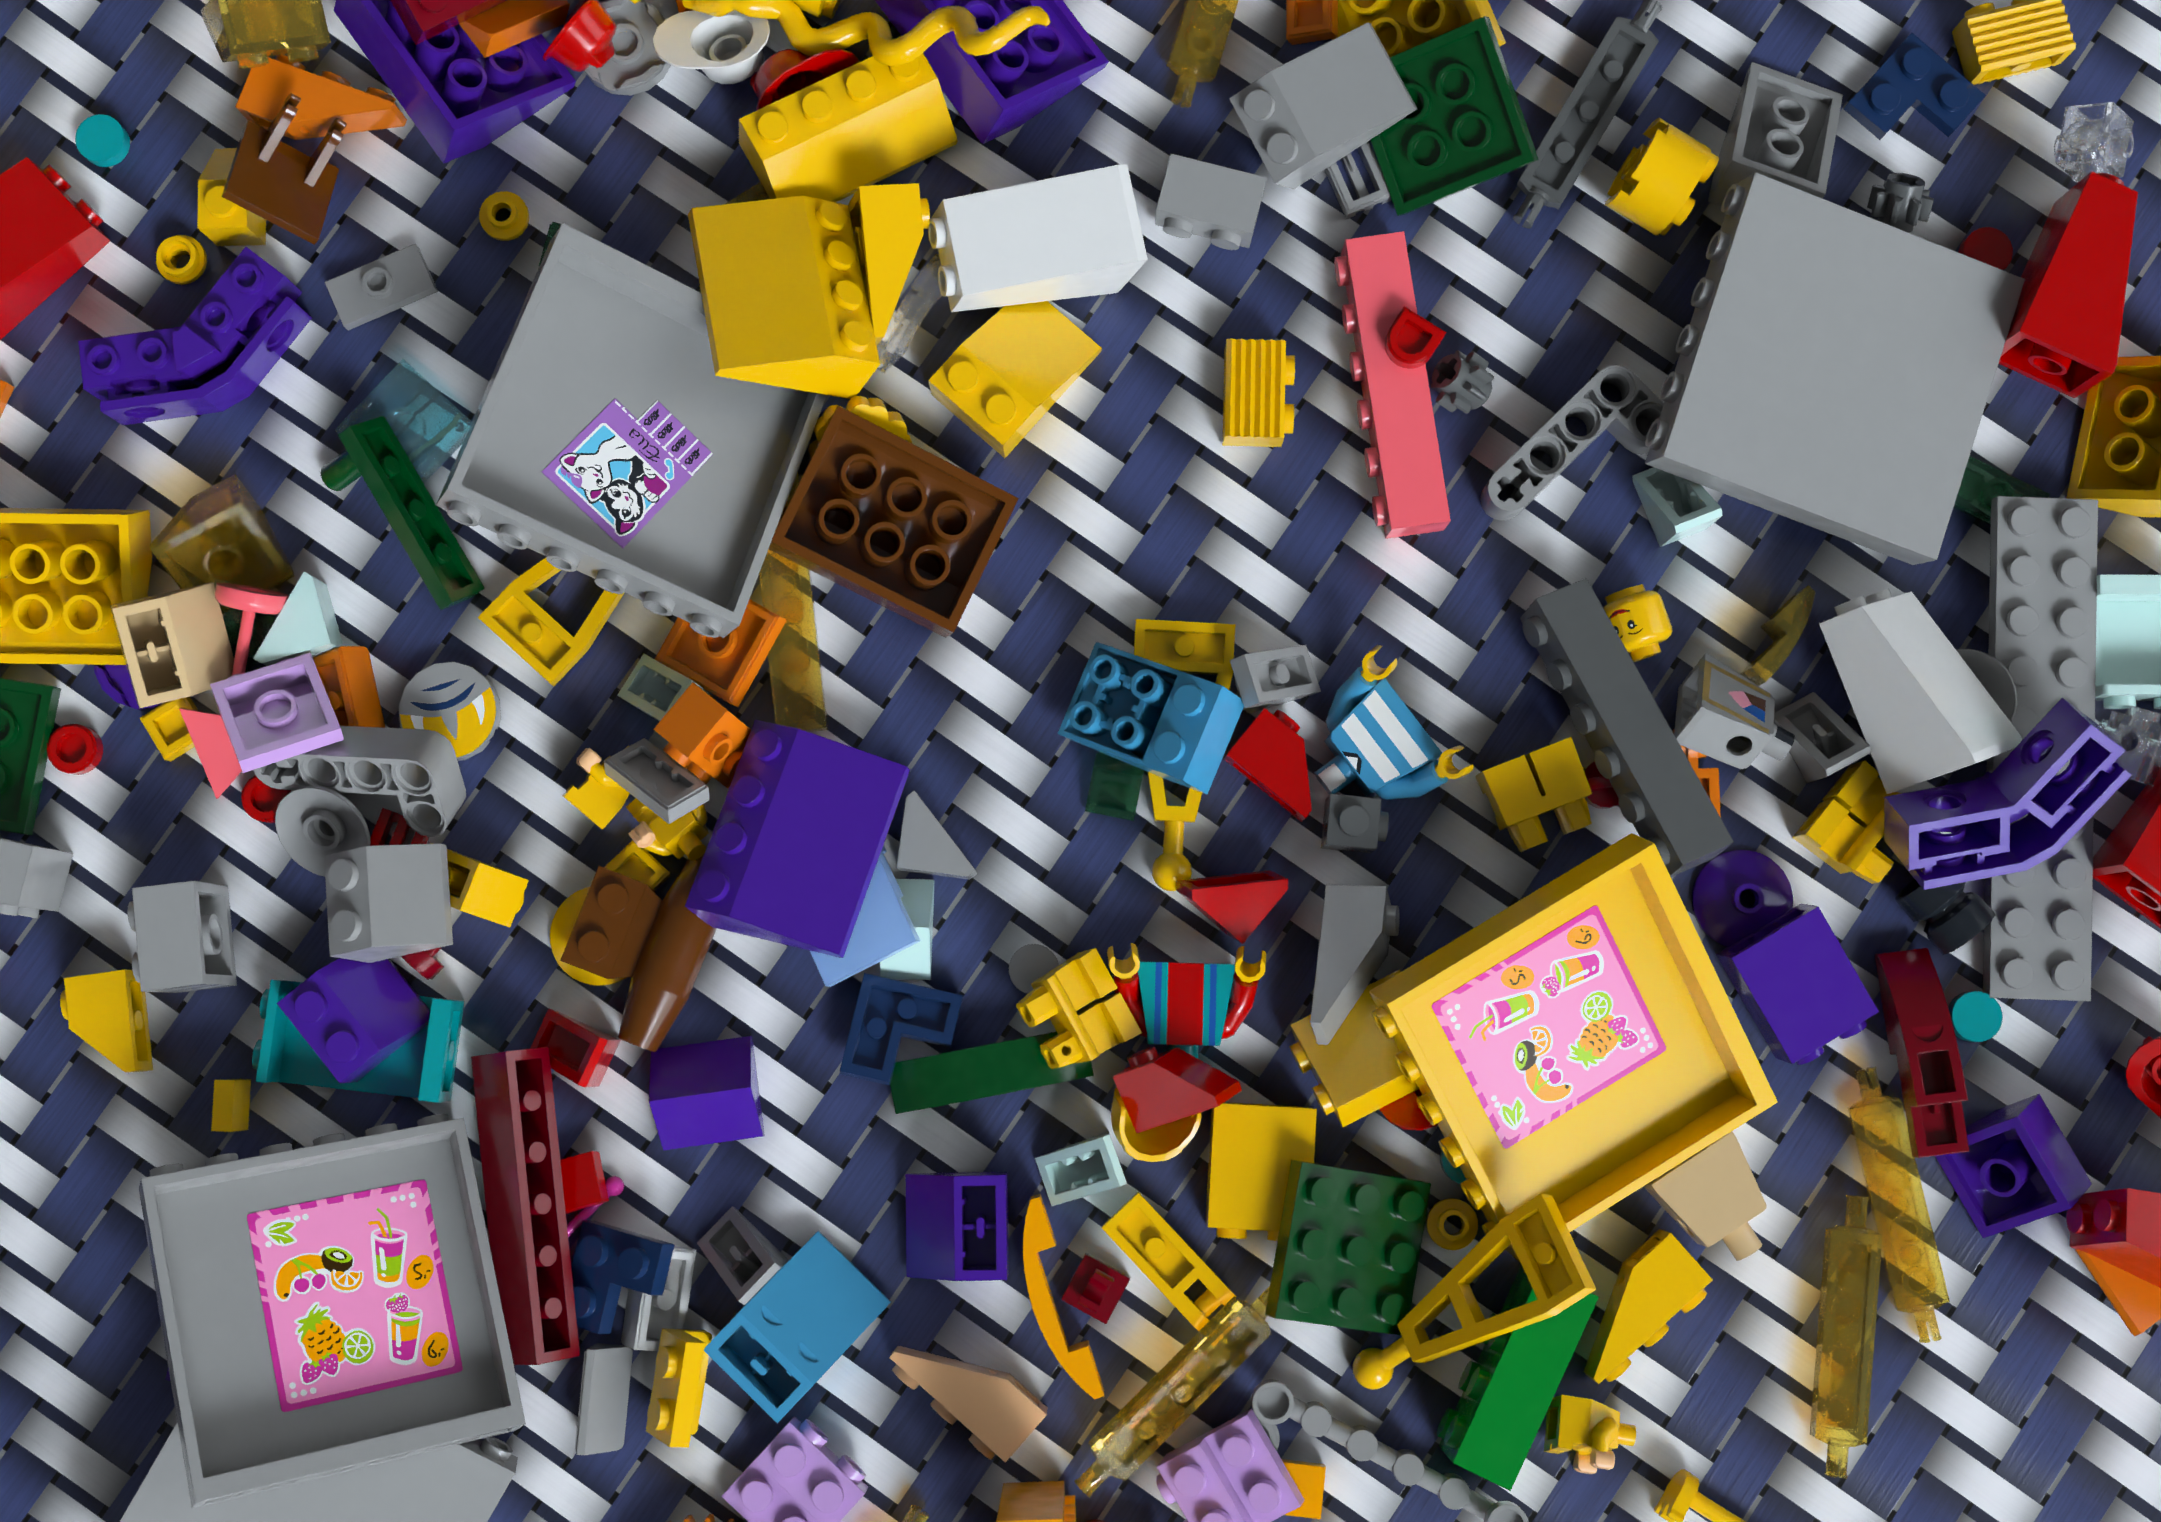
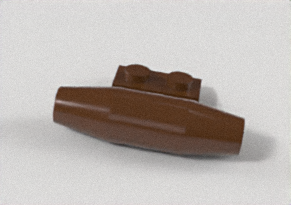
M704 854L696 860L688 858L663 900L647 884L599 866L560 960L606 979L631 977L618 1038L649 1051L656 1052L689 999L717 929L705 923L685 907Z

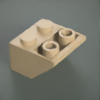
M214 582L110 605L139 708L205 692L211 689L210 684L225 680L232 675L234 656L220 604L215 598Z

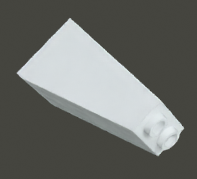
M1127 164L943 199L930 218V226L928 228L930 244L933 249L938 248L941 266L938 269L939 289L942 296H948L951 312L1118 293L1148 260Z
M1886 589L1867 597L1862 596L1834 607L1838 616L1819 623L1864 738L1870 745L1872 758L1887 794L1976 764L2011 750L2022 741L2019 732L1912 591L1892 597L1890 590Z

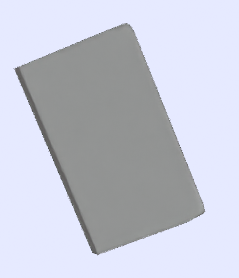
M596 1343L584 1352L575 1443L577 1455L617 1451L624 1445L633 1350L625 1345Z

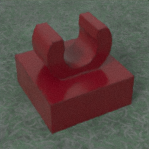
M1085 1253L1061 1300L1107 1324L1130 1281V1277Z

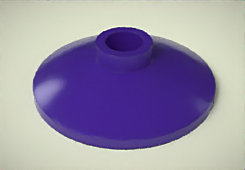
M1734 850L1716 856L1701 869L1693 885L1692 908L1695 918L1704 933L1716 943L1729 947L1793 909L1792 888L1784 871L1769 857L1755 851ZM1744 889L1751 891L1755 897V903L1749 909L1743 907L1739 901V895Z

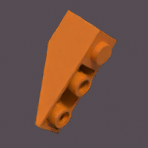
M257 53L235 106L247 120L268 129L281 110L290 93L295 94L301 98V101L295 107L298 111L283 135L294 140L325 137L336 118L347 123L341 132L343 134L403 127L407 121L395 104L396 99L390 94L373 87H368L366 92L350 87L351 83L348 80L329 71H322L321 76L305 71L306 67L300 62L280 54L277 55L276 59H272Z

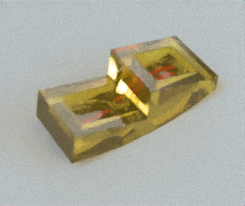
M1809 585L1790 597L1760 626L1772 638L1773 642L1740 673L1759 686L1767 682L1790 655L1807 624L1816 593Z

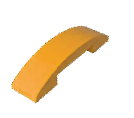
M1040 1193L1030 1198L1023 1233L1024 1273L1032 1309L1043 1336L1058 1362L1092 1398L1097 1399L1104 1396V1387L1089 1341L1086 1340L1071 1346L1068 1345L1038 1253L1056 1246V1239Z

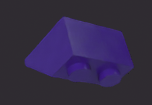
M339 958L317 970L277 1003L339 1083H354L362 1079L429 1024L431 1011L390 959L366 963Z
M2040 1094L1997 1109L1967 1126L1966 1132L1970 1152L1935 1156L1982 1238L2071 1209L2092 1185Z

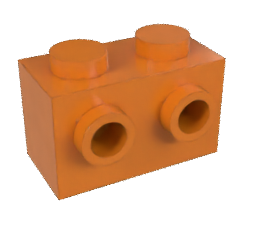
M694 682L691 683L653 729L668 741L662 750L677 763L688 769L706 785L713 777L726 788H729L751 732L750 728Z

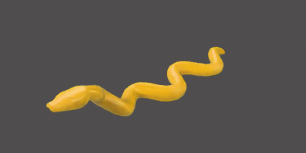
M682 0L685 8L711 16L721 17L736 10L749 17L776 19L783 28L791 45L801 53L809 56L826 50H844L855 43L868 39L869 49L875 60L889 66L903 65L913 61L936 40L951 31H954L956 41L963 51L969 55L980 56L1001 49L1007 42L1028 27L1034 25L1047 26L1050 24L1048 14L1040 6H1028L1016 10L996 26L980 32L975 16L968 9L962 6H945L932 11L908 33L892 39L888 22L874 12L855 14L829 26L816 29L809 25L801 8L792 0Z

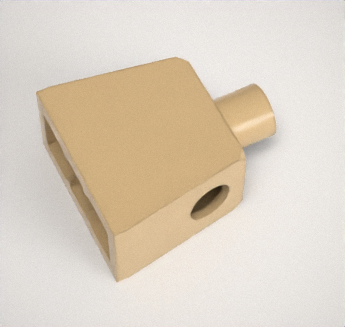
M1732 1131L1644 1186L1652 1197L1697 1244L1709 1247L1722 1239L1736 1261L1752 1255L1762 1247L1763 1244L1748 1221L1767 1208L1766 1202L1741 1146Z

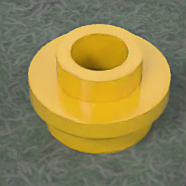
M500 191L490 195L482 203L479 211V220L482 228L490 237L500 241H509L519 237L526 230L529 223V210L525 202L518 195L508 191ZM500 209H511V215L507 220L497 221L495 219L496 213Z
M176 235L165 239L159 245L156 253V265L161 275L168 281L184 285L196 281L204 273L207 265V255L203 246L194 238L187 235ZM184 254H189L190 260L183 268H177L178 258Z
M1454 1198L1443 1199L1437 1202L1427 1215V1232L1432 1241L1441 1248L1459 1250L1465 1248L1474 1240L1478 1231V1219L1472 1207L1466 1202ZM1451 1215H1457L1462 1222L1460 1231L1455 1234H1448L1444 1229V1222Z

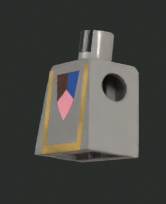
M1707 653L1703 655L1678 687L1674 736L1681 746L1736 768L1744 769L1750 766L1761 751L1779 761L1782 760L1790 751L1795 739L1793 733L1774 724L1775 699L1769 692Z

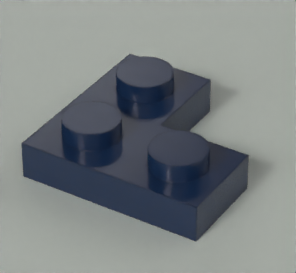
M1911 33L1848 102L1844 110L1876 138L1881 140L1912 106L1949 137L1986 95L1917 36Z
M864 973L840 1067V1074L890 1085L902 1037L951 1048L963 995Z
M582 1220L571 1266L577 1327L597 1334H611L621 1287L648 1295H663L675 1244L598 1221Z

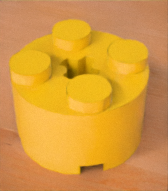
M1657 118L1643 133V135L1651 140L1646 146L1642 144L1638 149L1633 147L1619 169L1607 193L1611 198L1605 201V206L1652 234L1664 236L1673 224L1680 226L1688 217L1695 204V200L1689 196L1698 181L1704 183L1710 177L1718 164L1719 157L1711 153V148L1663 119Z

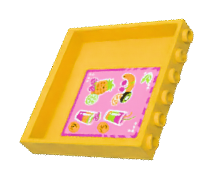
M1633 833L1369 991L1377 1006V1009L1372 1011L1375 1023L1387 1039L1393 1037L1400 1051L1394 1055L1399 1069L1409 1082L1415 1081L1422 1096L1416 1100L1422 1113L1431 1125L1438 1124L1445 1137L1439 1141L1442 1152L1454 1168L1460 1166L1466 1178L1461 1183L1465 1196L1476 1210L1482 1209L1488 1220L1487 1223L1482 1225L1485 1234L1501 1219L1540 1193L1553 1196L1569 1232L1778 1103L1655 843ZM1511 1243L1505 1250L1520 1262Z

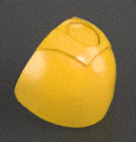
M1117 1087L1115 1088L1111 1108L1113 1132L1118 1142L1122 1145L1123 1151L1134 1159L1147 1162L1169 1160L1182 1152V1149L1190 1143L1200 1126L1201 1112L1136 1134Z

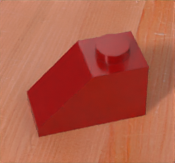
M1264 708L1227 753L1224 760L1302 822L1312 811L1305 743L1304 739L1297 734L1300 726L1284 712L1277 709L1272 714Z
M1155 1046L1137 1052L1127 1058L1130 1066L1113 1076L1136 1134L1218 1107L1242 1091L1238 1080L1178 1047L1158 1054Z

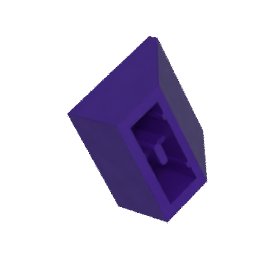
M1007 1172L906 1173L907 1277L947 1281L1007 1280L1009 1276Z

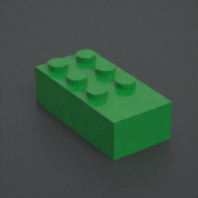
M1522 1265L1499 1314L1538 1300ZM1590 1293L1556 1316L1482 1342L1485 1345L1477 1363L1472 1360L1469 1361L1460 1378L1458 1389L1462 1390L1463 1393L1456 1409L1454 1410L1449 1407L1446 1410L1437 1429V1436L1442 1438L1439 1447L1452 1463L1511 1491L1599 1296Z

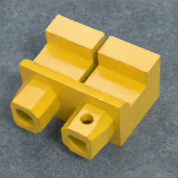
M1572 737L1484 770L1475 776L1482 793H1486L1492 806L1499 830L1508 829L1512 840L1520 852L1548 841L1538 816L1554 810L1564 835L1592 824L1589 808L1585 797L1591 795L1592 792Z
M1864 760L1847 768L1822 799L1825 802L1818 804L1792 838L1840 874L1853 872L1856 876L1874 884L1879 883L1894 863L1875 847L1884 836V797L1901 793L1892 792L1887 794L1882 780L1878 777V771Z
M1096 948L1077 953L1032 982L1031 986L1034 990L1030 991L1016 1004L1024 1022L1029 1027L1037 1026L1049 1018L1058 1035L1040 1045L1041 1053L1051 1069L1060 1068L1072 1063L1092 1061L1108 1049L1119 1043L1127 1042L1142 1033L1121 993L1107 995L1117 989V986Z

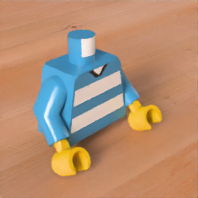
M1381 645L1375 646L1365 655L1362 666L1358 667L1337 690L1326 718V725L1330 735L1324 742L1335 757L1314 772V774L1329 795L1337 794L1354 781L1366 796L1375 792L1385 800L1417 798L1443 785L1448 779H1457L1469 774L1474 768L1473 764L1462 770L1455 768L1452 757L1454 753L1463 750L1464 747L1460 745L1455 746L1442 753L1385 678L1396 668L1397 659L1387 668L1377 666L1374 661V655L1383 647Z

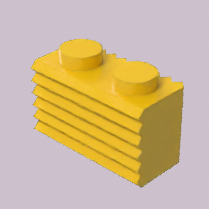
M2013 0L2011 6L1995 9L1993 3L1981 4L1964 13L1965 17L1952 31L1964 76L1973 85L2059 65L2076 48V42L2073 40V33L2070 31V23L2067 22L2068 15L2065 13V5L2062 4V0Z
M1226 339L1224 349L1222 446L1282 447L1284 433L1293 434L1294 404H1285V385H1294L1295 355H1286L1285 340Z

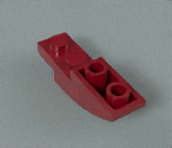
M1928 948L1875 954L1890 1055L1897 1056L1912 1157L1921 1158L1970 1152L1962 1101H1968L1961 1058L1945 995Z

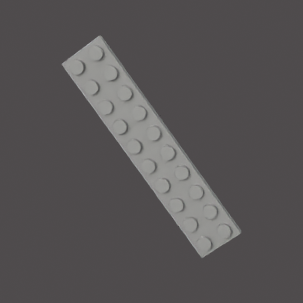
M1997 496L1991 499L1988 654L2005 666L2014 681L2017 692V707L2011 723L2019 732L2022 740L2061 698H2064L2095 722L2098 500ZM2014 748L1988 758L1986 772L1992 773ZM2070 760L2056 773V776L2068 767ZM2094 815L2056 855L2027 871L1985 878L1984 901L1995 913L1992 921L1984 928L1983 992L1989 994L1990 998L2091 1001Z

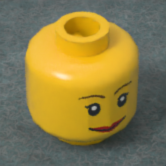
M1641 584L1605 597L1607 605L1603 609L1633 662L1662 652L1659 643L1671 636L1672 626L1659 593L1656 591H1645L1644 585Z

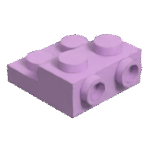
M311 653L295 658H286L276 664L244 674H235L225 680L210 684L218 710L243 773L344 740L341 727Z
M1252 1409L1167 1453L1157 1466L1160 1472L1156 1477L1158 1489L1166 1502L1169 1504L1178 1503L1186 1517V1520L1183 1522H1272L1301 1507L1305 1500Z
M794 1416L721 1497L748 1522H840L864 1496L868 1486L862 1481L866 1474L856 1462L847 1455H843L839 1459L825 1446L828 1438L818 1426L808 1419L801 1423Z

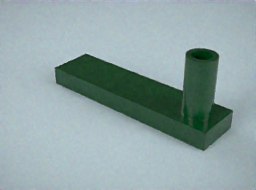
M385 416L349 426L338 436L346 449L321 468L320 474L324 484L331 490L342 491L359 477H363L440 610L472 598L483 591L485 587Z

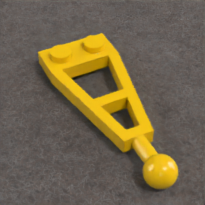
M544 558L513 580L478 618L554 687L590 649L624 593L615 594L604 590L573 637L528 596L530 592L561 571L548 563L546 558Z
M1136 619L1134 655L1188 674L1217 675L1215 683L1229 690L1233 676L1230 660L1234 659L1236 624ZM1147 772L1154 821H1165L1163 854L1154 861L1152 876L1160 888L1166 891H1176V881L1191 879L1192 867L1189 860L1183 855L1184 823H1195L1202 793L1189 788L1185 806H1169L1166 804L1163 778Z
M1540 1193L1501 1219L1397 1324L1402 1335L1400 1339L1383 1350L1378 1348L1362 1350L1353 1362V1374L1357 1382L1367 1389H1380L1390 1382L1394 1367L1410 1357L1413 1362L1427 1363L1556 1316L1595 1291L1596 1287L1553 1196ZM1512 1243L1538 1300L1485 1319L1469 1284ZM1452 1302L1463 1328L1429 1340L1425 1328Z

